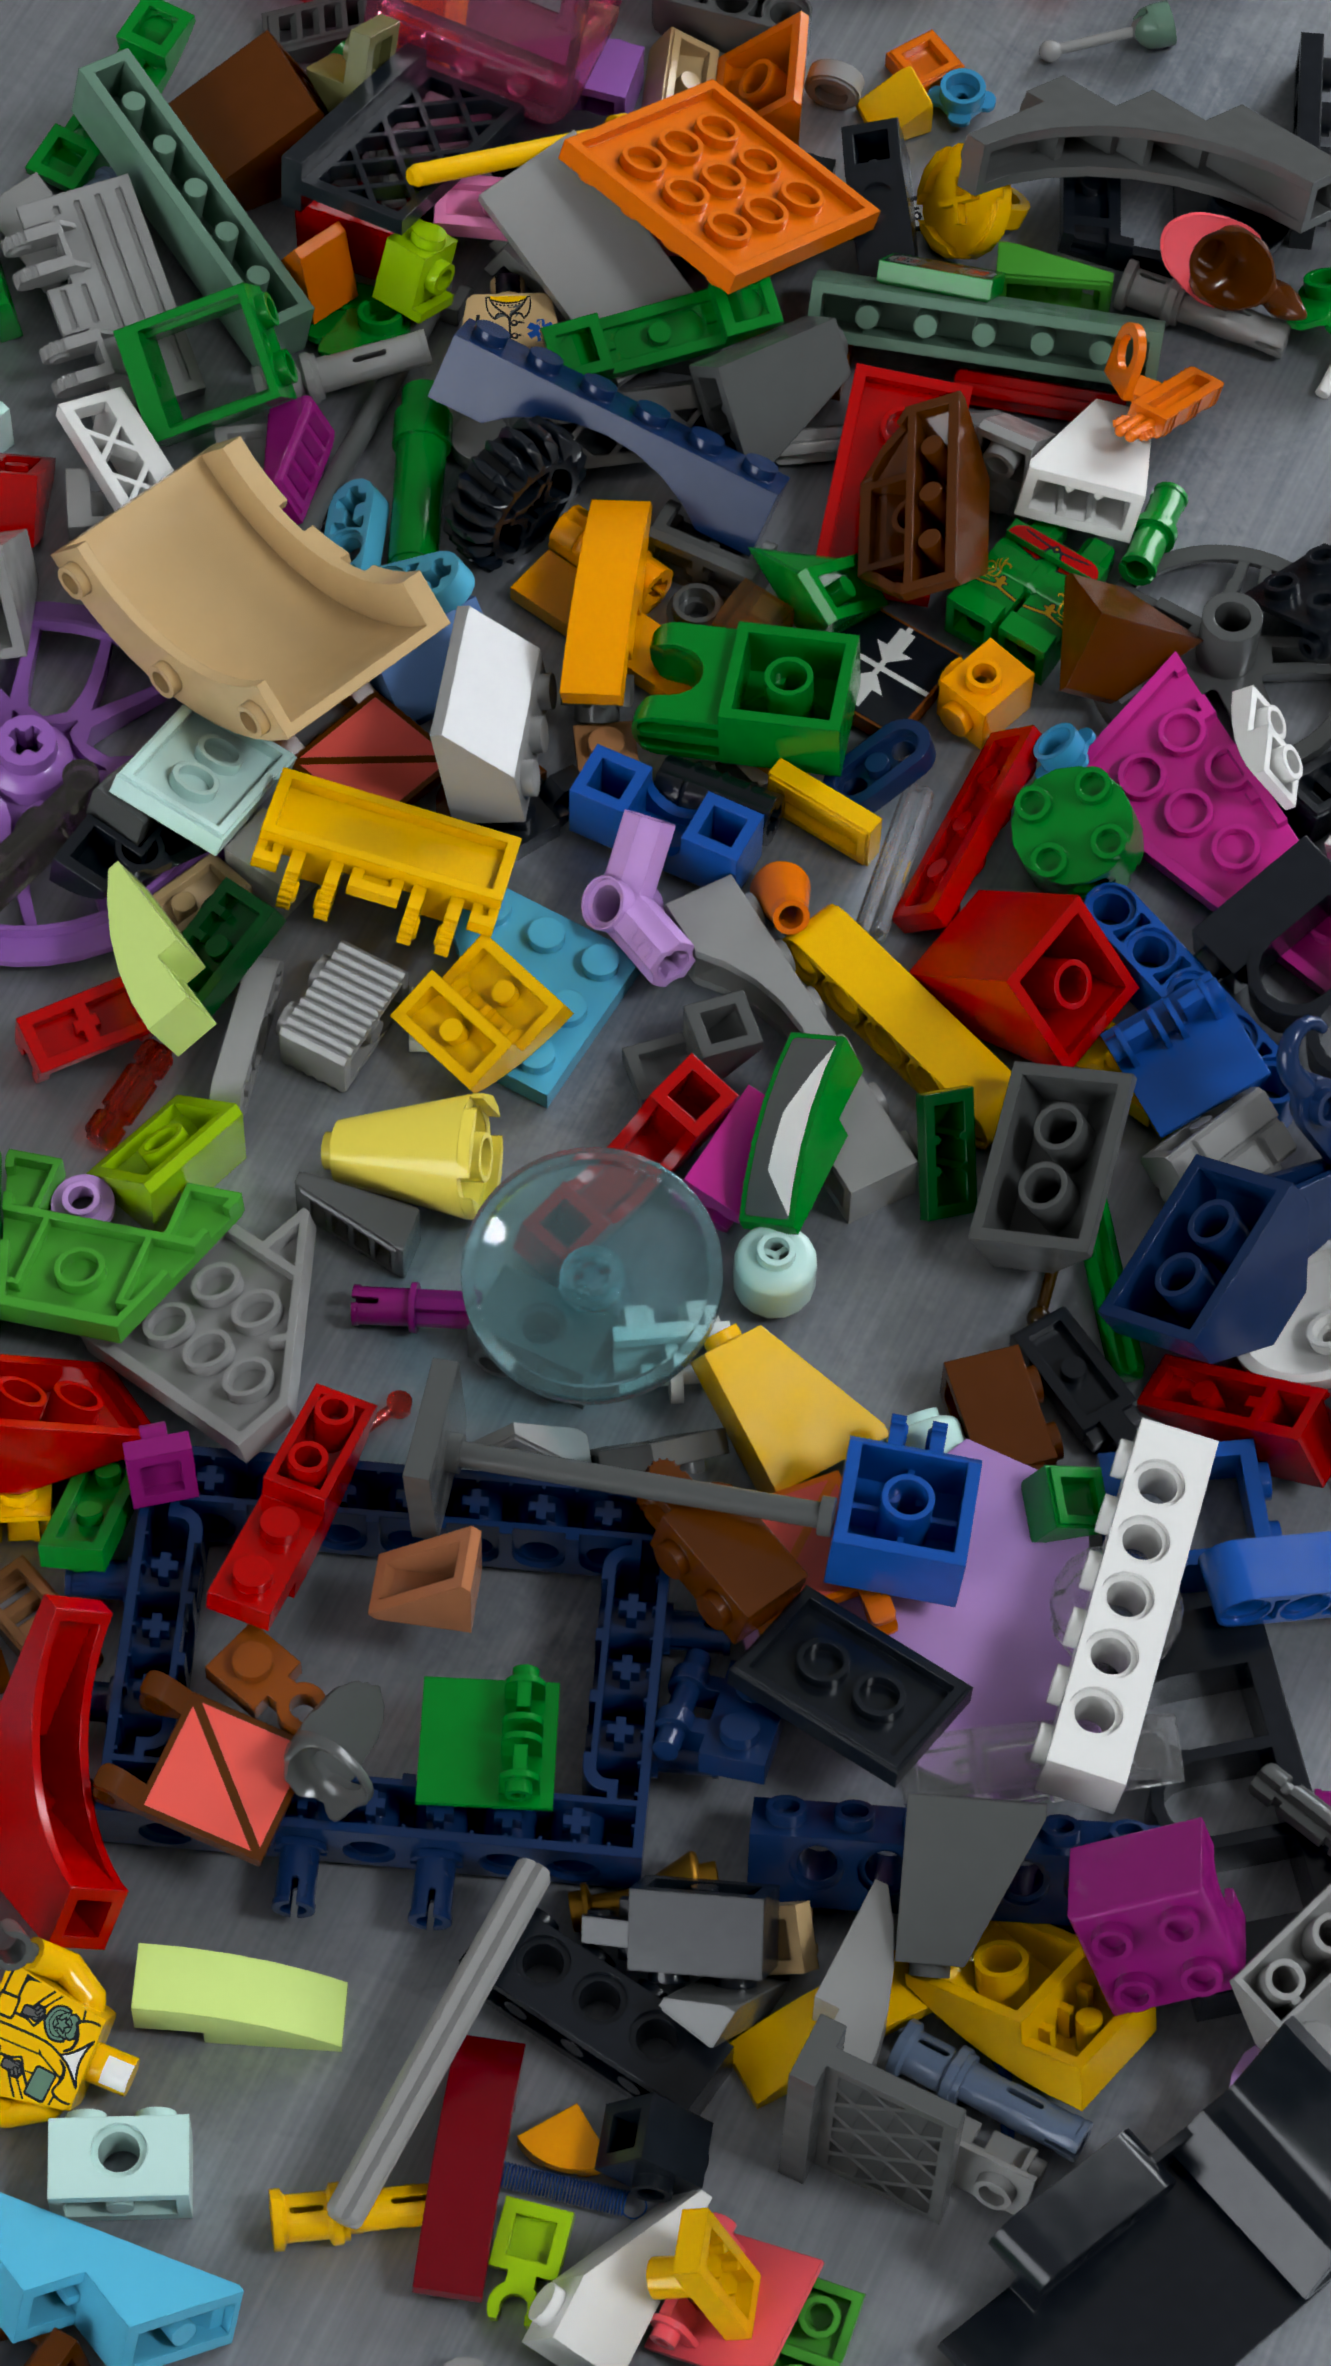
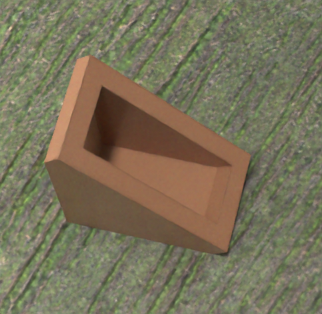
M469 1526L380 1553L377 1560L368 1615L377 1620L471 1633L482 1575L481 1531L473 1526Z

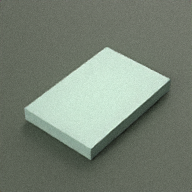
M183 704L116 775L109 792L214 856H217L276 789L283 767L292 769L297 757L273 741L253 739L218 726Z

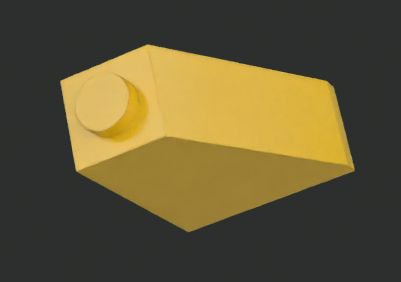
M737 1323L715 1333L702 1341L707 1353L690 1362L723 1427L726 1428V1433L757 1491L774 1493L799 1484L841 1462L846 1458L850 1435L877 1441L888 1437V1430L883 1422L762 1325L742 1334Z

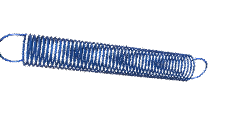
M505 2161V2170L502 2177L501 2188L503 2187L506 2169L508 2166V2172L504 2184V2189H506L509 2171L512 2166L511 2175L507 2189L509 2190L513 2170L515 2168V2174L511 2185V2191L513 2190L515 2177L518 2170V2176L514 2188V2191H516L519 2175L522 2169V2174L518 2186V2192L520 2191L524 2171L525 2177L523 2180L521 2193H523L526 2176L529 2170V2175L524 2192L525 2194L527 2192L531 2172L532 2178L529 2185L528 2195L530 2194L533 2177L536 2172L531 2195H533L536 2180L539 2173V2179L535 2191V2196L537 2195L540 2178L543 2173L538 2197H540L544 2177L546 2175L545 2184L542 2192V2198L544 2197L546 2183L549 2177V2183L545 2194V2199L547 2198L550 2182L553 2176L552 2185L548 2198H551L553 2184L556 2178V2184L553 2191L552 2201L554 2200L557 2183L560 2177L555 2201H557L560 2185L563 2179L559 2202L561 2201L563 2188L566 2181V2188L562 2199V2203H564L567 2186L570 2181L569 2190L566 2198V2204L568 2202L570 2189L573 2182V2188L569 2204H571L574 2188L576 2185V2191L572 2203L574 2205L577 2190L580 2184L576 2206H578L580 2193L583 2186V2192L579 2206L581 2207L584 2191L587 2185L583 2208L585 2207L587 2194L590 2187V2193L586 2205V2208H588L591 2192L594 2186L590 2209L592 2208L593 2199L597 2188V2194L593 2206V2210H595L597 2197L599 2194V2190L601 2188L600 2197L596 2209L597 2211L599 2209L603 2190L604 2195L601 2203L600 2212L602 2211L604 2198L607 2192V2198L603 2212H605L610 2191L611 2195L607 2209V2214L609 2213L610 2204L614 2193V2199L610 2214H612L617 2192L618 2196L614 2210V2215L616 2214L620 2194L621 2199L617 2216H619L624 2194L625 2197L620 2215L621 2217L622 2215H624L629 2219H638L641 2216H643L647 2210V2201H645L646 2208L642 2215L636 2218L627 2216L623 2211L628 2193L630 2191L627 2192L626 2189L624 2190V2192L623 2189L620 2190L619 2188H617L616 2190V2187H614L613 2189L612 2186L609 2189V2185L606 2187V2185L603 2186L602 2183L600 2184V2186L599 2183L596 2184L594 2182L592 2184V2181H590L589 2183L588 2180L585 2183V2180L582 2181V2179L579 2180L578 2178H576L575 2180V2177L572 2178L570 2176L568 2179V2176L565 2177V2175H562L561 2177V2174H559L558 2176V2173L555 2174L553 2172L551 2174V2172L548 2173L547 2170L544 2173V2170L541 2171L539 2169L537 2171V2168H535L534 2170V2168H530V2166L527 2168V2166L524 2167L523 2165H521L520 2167V2164H518L517 2166L516 2163L513 2164L512 2162L510 2164V2162L507 2163Z

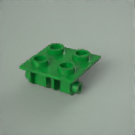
M529 1664L514 1666L512 1675L505 1680L424 1676L415 1805L553 1811L560 1683L545 1682L544 1679L539 1677V1668Z

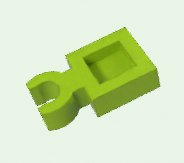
M506 2195L488 2265L490 2268L507 2272L505 2282L497 2285L489 2295L487 2314L490 2320H499L502 2305L507 2299L520 2297L527 2302L524 2327L529 2329L532 2320L529 2319L528 2314L532 2302L537 2296L538 2280L551 2283L561 2275L576 2218L574 2212Z

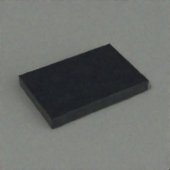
M808 1585L801 1590L729 1669L727 1682L730 1686L894 1788L970 1703L973 1687Z

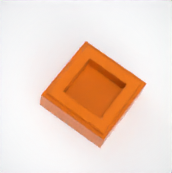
M933 29L887 52L885 58V67L892 75L905 67L911 66L927 94L931 87L940 86L941 80L946 73L954 69L965 68L964 64Z

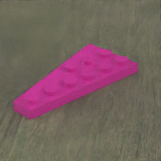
M1176 651L1089 746L1087 753L1089 755V764L1087 767L1094 766L1103 769L1112 780L1122 787L1143 829L1144 854L1142 858L1212 912L1299 841L1288 824L1287 817L1273 796L1244 763L1237 745L1218 719L1215 709L1205 694H1201L1189 676L1187 667ZM1327 917L1276 960L1321 996L1331 988L1330 917Z

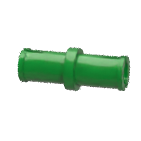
M1173 482L1157 483L1150 494V500L1144 512L1139 515L1126 553L1118 565L1119 573L1123 579L1131 584L1138 586L1150 584L1153 581V577L1155 578L1158 565L1164 553L1170 552L1175 545L1178 537L1176 526L1189 501L1187 493L1178 484Z

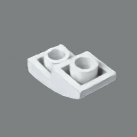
M1254 685L1233 691L1231 704L1232 727L1235 742L1244 763L1285 810L1296 807L1298 782L1303 774V766L1297 750L1291 744H1286L1283 740L1286 737L1287 729L1281 711L1275 705H1270Z

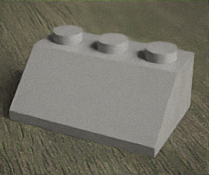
M457 606L430 739L451 817L470 823L525 822L530 797H537L540 791V768L537 759L539 753H546L548 749L549 730L546 713L547 710H554L556 707V679L553 673H546L539 647L471 606Z

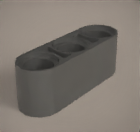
M652 0V23L654 29L660 35H663L672 26L718 49L719 52L727 53L802 10L809 16L808 56L811 38L812 7L808 0Z

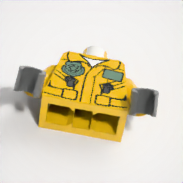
M10 1918L2 1920L0 1927L4 1933L16 1938L10 1948L0 1950V1968L6 1970L0 1983V2128L26 2126L48 2122V2118H58L64 2110L71 2111L82 2103L90 2083L125 2097L134 2081L141 2059L106 2045L117 2013L106 2005V1991L78 1953L40 1937H32L30 1939L17 1921Z

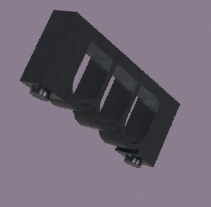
M1305 835L1192 929L1193 951L1195 952L1193 956L1207 971L1211 972L1218 982L1222 981L1234 994H1237L1247 985L1249 1002L1260 1022L1276 1033L1284 1034L1285 1030L1294 1020L1305 1015L1318 1016L1327 1023L1328 1028L1331 1026V988L1311 1002L1291 1004L1280 1001L1268 993L1262 983L1263 975L1272 963L1327 917L1331 918V861ZM1314 1030L1309 1031L1306 1034L1308 1067L1312 1073L1331 1079V1057L1327 1055L1320 1043L1323 1034H1319Z
M1212 1606L1172 1613L1146 1713L1150 1709L1167 1703L1241 1690L1254 1737L1191 1750H1174L1157 1743L1147 1734L1142 1725L1131 1769L1146 1782L1152 1783L1144 1813V1824L1158 1826L1173 1824L1174 1822L1171 1820L1164 1803L1177 1792L1188 1788L1255 1776L1264 1765L1269 1763L1277 1764L1293 1777L1291 1783L1294 1786L1302 1784L1313 1792L1264 1624L1237 1627L1219 1625ZM1094 1663V1666L1103 1673L1118 1674L1112 1666L1106 1663ZM1278 1815V1824L1210 1836L1214 1844L1216 1873L1289 1859L1303 1909L1331 1882V1857L1327 1854L1329 1848L1326 1845L1316 1846ZM1299 1912L1246 1922V1964ZM1233 1989L1218 1992L1208 1997L1188 1999L1191 2000L1196 2022L1242 2013Z

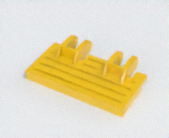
M283 767L263 821L250 865L276 873L281 856H289L290 859L279 888L275 906L286 910L290 909L291 904L296 900L300 879L322 886L317 890L313 903V918L326 922L343 873L350 875L345 894L395 909L397 908L402 890L410 892L411 894L396 942L410 946L411 941L416 938L419 929L420 915L443 921L438 926L434 939V954L448 957L463 909L471 911L466 930L492 937L522 838Z

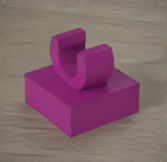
M165 1421L138 1426L141 1440L122 1443L133 1509L200 1497L193 1450L188 1431L168 1434Z

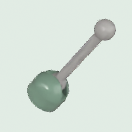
M1165 0L1141 8L1133 17V22L1129 27L1058 43L1055 40H1046L1039 48V55L1045 62L1052 63L1057 61L1061 54L1133 37L1148 49L1174 46L1177 43V35L1170 5Z

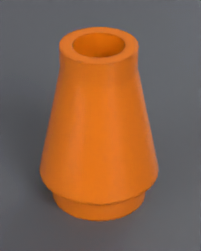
M775 861L763 866L754 876L750 885V892L757 898L764 916L774 923L776 929L783 934L793 935L803 931L810 920L808 908L811 884L808 875L801 867L791 862Z

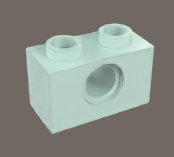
M146 2107L136 2111L135 2116H107L105 2112L96 2109H76L66 2113L65 2118H48L47 2201L50 2212L76 2222L193 2218V2136L189 2114H177L175 2110L167 2107ZM119 2151L131 2152L139 2158L131 2169L124 2172H113L103 2166L104 2161L111 2154Z

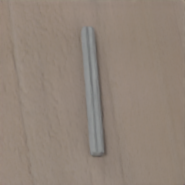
M521 1858L514 1865L327 2203L328 2216L337 2223L356 2230L363 2225L550 1884V1871L540 1863H536L528 1858Z

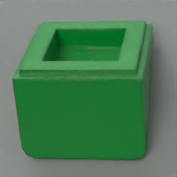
M1044 1465L1023 1480L1021 1490L1032 1542L1047 1543L1100 1534L1094 1532V1528L1106 1494L1101 1467Z

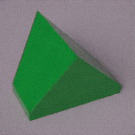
M748 547L796 628L840 633L889 605L881 591L862 584L857 577L858 553L842 558Z

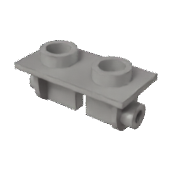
M966 2115L952 2185L974 2195L978 2201L991 2209L1004 2210L1015 2215L1029 2204L1034 2187L1037 2188L1049 2163L1037 2157L1038 2149L1031 2148L997 2130H994L985 2149L974 2144L982 2123Z

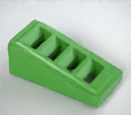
M1004 241L998 242L995 271L1006 273L1003 293L999 296L1109 312L1114 280L1113 272L1024 245ZM1082 290H1094V293L1090 295L1083 293Z

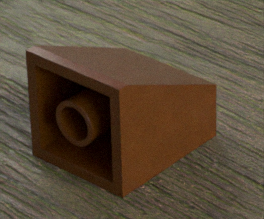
M268 30L168 103L245 212L281 198L282 155L329 113L308 78L307 73Z

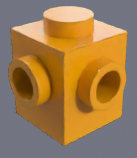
M990 637L966 659L956 658L944 669L938 680L937 715L940 716L942 723L952 734L958 737L964 736L981 750L992 732L1005 730L1030 708L1035 673Z

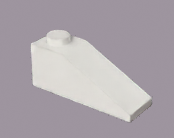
M703 2190L673 2195L670 2201L659 2203L558 2276L553 2282L544 2286L530 2307L528 2317L532 2320V2323L522 2343L557 2366H628L661 2301L654 2300L647 2288L646 2270L648 2261L653 2256L675 2255L682 2209L707 2208L712 2196Z

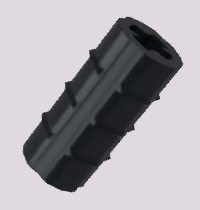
M669 754L664 759L654 780L657 790L679 807L698 810L706 794L710 791L764 814L762 846H768L771 843L784 814L785 796L783 794L761 787L758 782L750 783L733 777L730 772L722 773L703 766L702 762L699 761L695 763Z

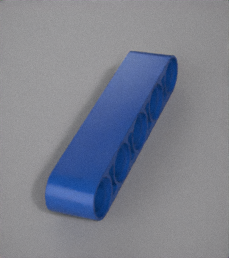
M1115 882L1102 883L1093 887L1087 893L1084 904L1139 986V989L1129 1000L1138 1011L1208 972L1145 903L1125 885ZM1101 920H1111L1118 924L1108 925L1102 923ZM1149 962L1156 964L1158 967L1148 968L1139 963ZM1220 984L1227 997V1001L1272 1074L1251 1087H1260L1264 1091H1270L1280 1096V1098L1269 1099L1279 1114L1277 1116L1278 1120L1283 1122L1285 1127L1288 1128L1292 1124L1293 1116L1289 1109V1091L1281 1082L1276 1068L1278 1045Z
M1331 1531L1230 1540L1207 1549L1199 1556L1198 1564L1219 1625L1237 1627L1331 1618Z

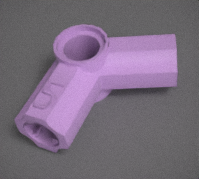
M625 809L605 875L594 878L587 885L583 893L581 903L582 916L587 925L594 930L607 932L652 985L666 987L672 981L685 977L696 961L693 957L694 945L664 912L663 898L657 889L676 826L664 820Z

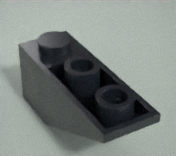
M898 117L841 127L846 184L881 210L874 229L854 238L859 275L877 277L879 260L891 253L919 257L910 157Z

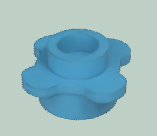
M966 68L949 71L943 76L940 86H933L928 92L933 107H939L948 116L949 124L954 127L968 126L972 118L981 112H991L996 105V97L992 92L986 91V83L979 73Z
M1060 723L1046 730L1038 738L1033 748V754L1041 764L1035 771V777L1038 779L1058 768L1087 767L1089 764L1088 749L1096 739V734L1093 730L1085 727L1077 731L1070 723Z

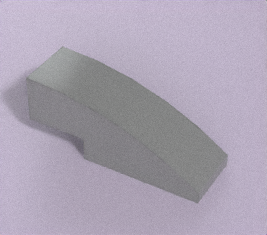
M875 1879L815 1994L812 2020L817 2022L820 2014H823L846 2025L843 2051L874 2066L877 2065L886 2032L894 1971V1923L888 1884Z

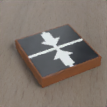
M883 609L840 632L860 635L861 683L852 725L871 736L884 725L895 720L913 719L919 721L939 696L938 680L940 675L953 660L959 657L963 658V655Z

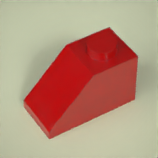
M0 453V532L27 529L31 547L33 548L44 535L56 458Z

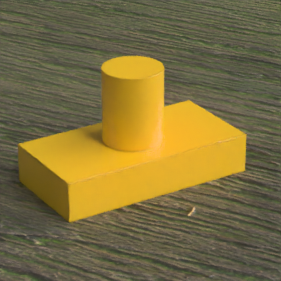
M709 2208L682 2209L675 2255L653 2256L648 2261L646 2282L650 2296L654 2300L691 2298L725 2341L752 2339L761 2274Z

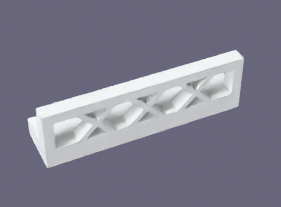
M122 386L58 404L56 411L58 421L114 511L174 471ZM95 415L93 429L85 428L80 419ZM109 460L113 464L118 474L112 472L111 468L107 464Z

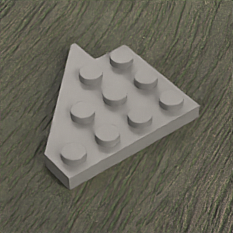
M303 1207L263 1241L235 1223L121 1344L81 1336L88 1352L245 1463L249 1462L296 1420L317 1231L310 1212Z

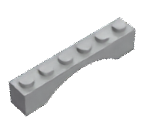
M732 874L666 903L665 913L694 945L693 957L696 961L687 972L694 984L724 995L744 990L751 1010L774 1028L786 1042L791 1032L846 1037L842 1033L838 1035L834 1033L826 1021V1009L820 995L814 987H804L795 973L796 965L790 949L782 939L774 941L765 927L764 913L757 898L751 892L744 894ZM862 1074L839 1118L848 1137L823 1184L848 1224L915 1192L918 1167V1148L915 1141L906 1130L901 1132L897 1130L888 1116L889 1107L882 1090L875 1082L867 1084Z

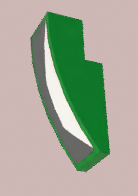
M790 1033L762 1102L751 1143L739 1222L743 1229L751 1230L756 1227H766L786 1234H799L848 1137L839 1118L864 1070L846 1037Z

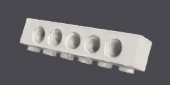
M1143 1417L1133 1441L1120 1439L1110 1471L1111 1477L1121 1480L1117 1497L1105 1494L1094 1528V1532L1106 1535L1101 1553L1089 1550L1078 1588L1090 1592L1086 1608L1073 1607L1062 1645L1074 1649L1069 1667L1057 1664L1046 1699V1703L1058 1706L1053 1725L1041 1722L1029 1760L1041 1765L1035 1790L1114 1814L1127 1784L1219 1441ZM1141 1494H1152L1161 1499L1163 1503L1150 1502ZM1126 1549L1138 1550L1145 1554L1148 1560L1134 1558L1127 1553ZM1109 1606L1124 1607L1133 1616H1121L1115 1613ZM1093 1663H1106L1112 1666L1118 1674L1103 1673ZM1077 1721H1091L1098 1725L1103 1732L1092 1733L1086 1731Z

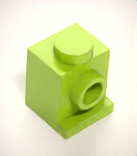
M422 219L415 222L402 236L396 233L390 235L386 240L372 297L418 324L451 306L454 294L446 289L449 287L455 274V266L452 264L458 240L448 235L441 226Z

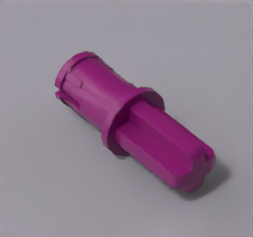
M412 1282L410 1288L371 1287L354 1284L351 1296L356 1298V1302H351L352 1326L408 1327L409 1333L417 1334L419 1327L467 1329L468 1324L481 1304L480 1294L475 1291L421 1289L419 1282Z

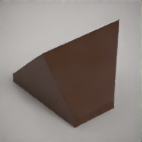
M1073 573L1065 576L1059 691L1112 704L1151 678L1175 651L1181 657L1203 642V639L1121 586Z

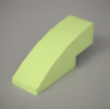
M117 861L108 869L107 908L110 938L118 971L131 1003L147 1029L179 1057L217 1024L187 984L204 970L206 966L150 891Z
M138 1943L131 2011L134 2028L200 2032L204 2035L205 2043L342 2052L348 1982L313 1971L230 1953Z

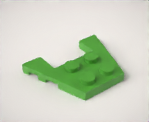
M9 1149L5 1157L7 1180L6 1191H3L2 1201L4 1224L3 1239H0V1320L121 1344L242 1217L245 1211L242 1193L187 1183L166 1230L158 1232L49 1211L53 1193L66 1177L63 1160L61 1158Z

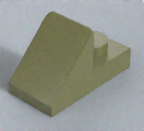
M383 14L373 17L350 31L344 44L343 55L331 53L306 68L308 78L329 112L396 53L400 28L399 20Z

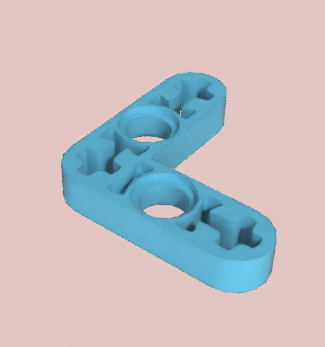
M364 478L354 479L345 483L336 491L328 508L324 535L348 551L349 554L353 550L361 548L360 553L350 563L351 565L364 571L372 565L393 571L409 572L420 570L445 613L457 609V606H461L467 601L475 586V576L453 552L438 551L381 565L390 508L387 499L370 481Z

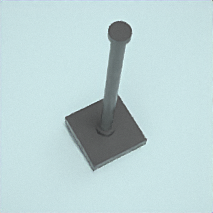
M439 1358L432 1359L403 1472V1483L412 1537L429 1539L440 1535L454 1476L459 1474L462 1468L816 1528V1535L830 1538L832 1535L837 1510V1497L823 1495L820 1502L466 1441L465 1434L467 1416L459 1362Z

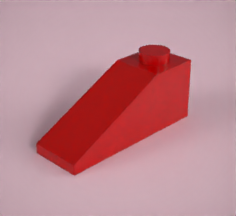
M1165 1354L1137 1399L1139 1412L1165 1425L1219 1442L1254 1438L1258 1462H1268L1272 1477L1324 1488L1331 1476V1423L1323 1402L1331 1397L1328 1389Z

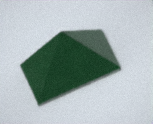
M963 1085L916 1094L920 1220L929 1222L975 1213L977 1205L974 1087Z

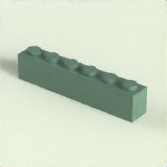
M126 48L78 68L71 111L117 176L128 173L141 210L203 297L242 282L260 286L262 293H269L278 312L279 325L274 327L280 348L287 349L290 355L305 349L315 308L131 51ZM243 309L219 317L252 366L259 365L262 368Z
M818 269L812 281L808 316L835 317L837 325L845 334L849 345L1112 384L1106 376L1104 369L1120 328L1127 322H1134L1143 326L1147 338L1146 357L1140 375L1153 380L1157 379L1166 323L1163 320L997 296L986 303L880 284V281L876 280L877 277ZM1132 338L1126 349L1125 361L1127 367L1133 355Z

